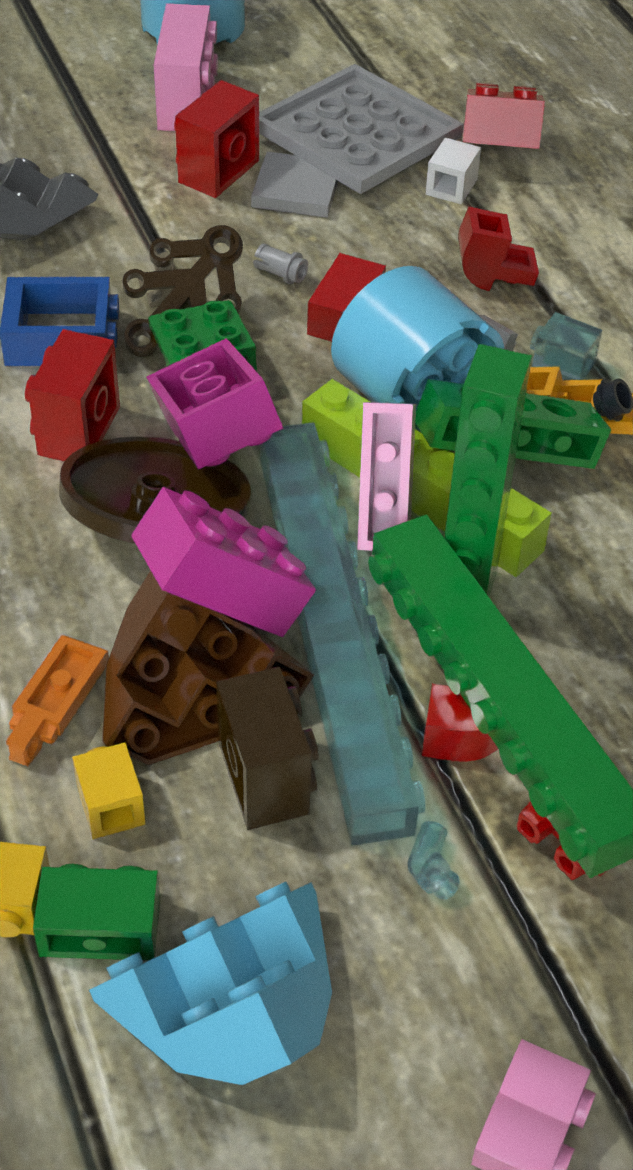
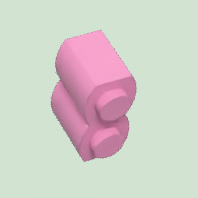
M521 1039L478 1139L471 1165L482 1170H567L575 1148L564 1144V1140L571 1124L583 1129L596 1095L595 1092L585 1088L591 1070Z

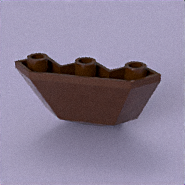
M150 570L125 611L106 665L102 741L107 747L126 743L131 758L151 765L219 741L216 681L280 667L287 687L295 686L299 697H301L314 674L252 625L163 591Z

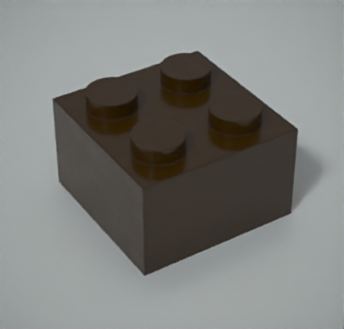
M280 667L216 681L219 747L247 830L310 815V793L317 791V780L312 762L318 761L319 754L312 729L303 730L299 718L302 717V706L296 687H287Z

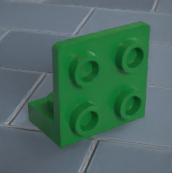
M210 301L201 306L181 310L169 309L161 314L148 317L150 329L164 356L166 367L227 338L257 372L256 346L231 301Z

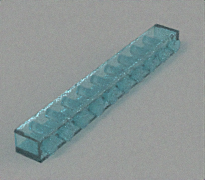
M314 422L283 426V429L272 433V437L268 441L260 444V463L276 530L287 539L286 547L289 552L305 564L306 570L304 573L316 588L315 593L297 619L309 670L314 674L312 683L351 846L412 837L416 834L418 814L425 813L424 791L420 781L412 782L409 769L413 767L412 748L409 738L400 737L397 727L401 725L399 700L396 694L389 695L386 684L390 682L388 661L385 654H377L375 647L379 643L377 621L375 615L366 614L365 607L368 606L367 585L364 577H356L355 570L358 569L357 549L355 542H347L345 534H348V518L345 507H337L336 500L339 499L337 476L335 472L328 473L327 467L330 466L328 444L326 440L319 441Z

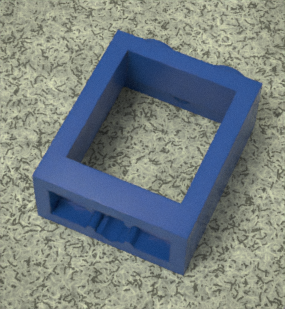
M7 277L0 325L4 365L41 366L45 350L49 345L53 346L62 329L114 340L115 348H117V322H112V320H119V295L111 294L110 277ZM28 314H96L95 326H27Z

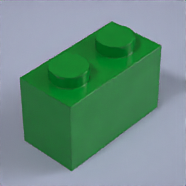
M80 864L42 867L33 924L39 957L123 960L139 952L144 961L155 958L161 900L158 870H145L132 865L122 866L118 869L88 868Z

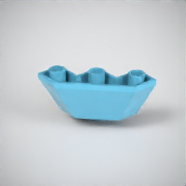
M287 881L255 896L259 903V908L221 926H218L214 916L182 931L186 943L143 963L138 952L107 967L106 969L111 979L89 990L93 1001L178 1073L244 1085L292 1064L320 1045L332 996L317 893L312 882L294 891L290 890Z

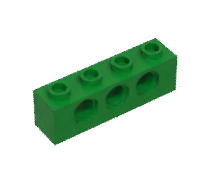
M427 379L416 410L415 423L430 447L455 451L464 384ZM526 393L516 459L595 469L611 428L591 403Z

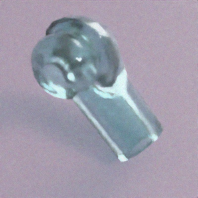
M425 821L421 825L407 862L408 871L426 893H434L441 900L449 899L457 892L460 879L458 874L450 870L449 863L440 854L448 832L444 826L437 822Z

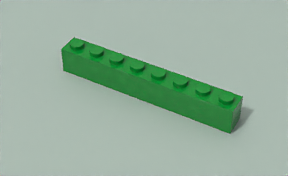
M426 514L374 533L372 556L368 559L369 570L373 579L378 585L383 584L393 598L394 607L398 615L403 620L408 619L418 633V639L423 651L429 657L434 656L444 670L445 679L451 691L456 695L460 694L470 707L474 723L479 731L483 734L488 733L498 747L502 763L507 771L512 775L517 774L524 784L535 811L541 817H547L557 831L560 844L567 857L574 862L578 861L589 879L633 859V788Z

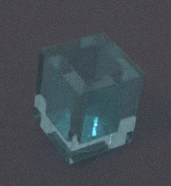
M555 312L545 326L539 325L533 334L530 343V349L535 351L532 367L560 366L563 380H584L596 363L602 329Z

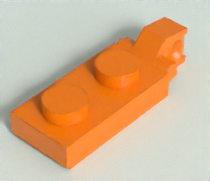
M65 635L60 636L12 706L13 716L9 725L13 731L6 740L10 752L9 760L28 767L41 751L43 742L52 745L58 736L62 735L105 670L109 659L108 650Z

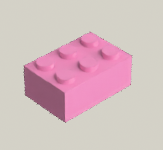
M166 3L154 60L157 130L175 131V116L215 85V76H217L218 54H214V44L217 41V21H210L209 5Z

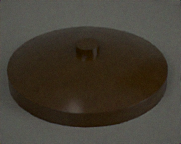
M120 437L98 441L72 453L61 467L59 498L66 511L84 526L105 536L135 544L131 535L162 487L181 495L184 491L193 492L204 499L211 508L220 512L228 508L237 512L245 519L249 511L251 487L245 474L228 459L219 465L205 466L198 469L178 440L157 437Z

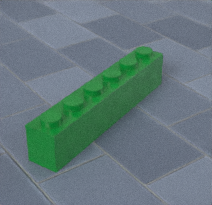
M479 344L463 385L445 539L489 597L498 570L532 355Z

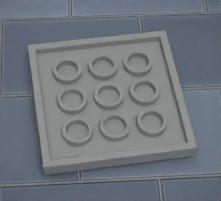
M356 64L259 112V134L359 194L366 192L433 154L444 138L453 140L461 138L464 126L460 121Z

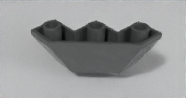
M16 157L4 164L0 163V238L26 240L34 237L95 202L99 194L88 187L89 184L84 178L74 173L65 172L49 179L40 173V168L35 163L25 158Z

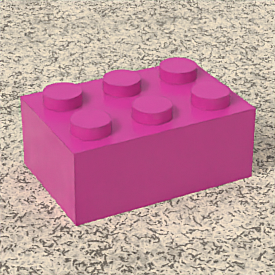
M227 338L146 376L167 424L198 469L205 466L219 465L225 462L231 453L246 446L260 445L268 441L272 437V433L283 429L263 378Z
M162 487L131 535L163 591L280 637H284L316 591V588L304 573L306 570L305 564L289 552L286 547L288 541L280 532L266 525L261 529L250 525L243 516L231 509L225 508L223 512L215 510L204 499L190 491H184L181 495Z

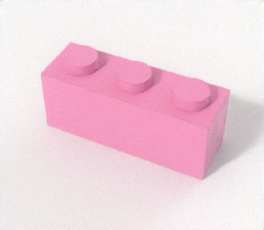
M363 403L357 550L372 551L374 533L411 520L416 404Z

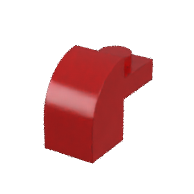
M468 206L458 232L462 267L467 279L476 287L486 291H490L495 279L503 280L510 284L519 283L534 286L539 275L534 248L511 243L512 236L508 215Z
M432 683L422 756L468 762L485 758L497 751L498 747L488 733L483 734L475 725L471 709L462 696L454 694L449 686Z

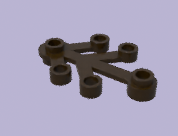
M226 225L211 227L205 232L202 239L170 241L166 238H158L151 243L149 248L150 260L157 267L171 265L174 258H200L192 268L152 272L131 269L123 276V290L131 298H140L147 293V290L174 288L151 315L161 314L169 309H181L188 299L190 300V308L201 306L207 303L205 279L216 268L220 290L216 301L233 300L236 303L235 309L239 314L242 301L236 292L233 264L242 255V238L235 229ZM217 243H225L229 250L225 253H219L214 249V246ZM158 248H166L170 254L165 258H160L154 252ZM133 278H138L143 282V286L133 289L127 283ZM136 319L127 325L124 337L125 346L128 351L138 357H147L153 354L158 348V344L150 329L149 320ZM144 335L149 338L150 342L147 346L140 347L134 343V339L137 336Z

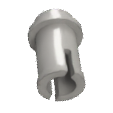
M263 243L258 247L254 255L257 258L263 259V261L257 259L253 261L256 269L283 277V281L287 284L301 283L308 271V261L303 259V255L299 252L289 254Z

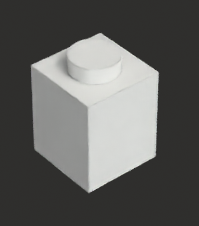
M444 138L428 162L426 195L462 205L478 179L481 147Z

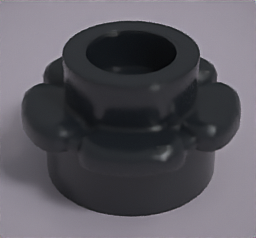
M607 378L601 380V383L597 386V391L593 394L595 409L600 416L618 422L623 419L625 414L633 410V397L630 388L620 378L612 381Z

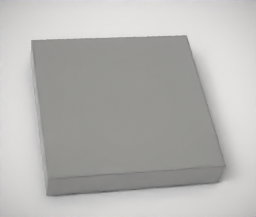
M267 151L251 195V207L328 218L338 180L296 155Z

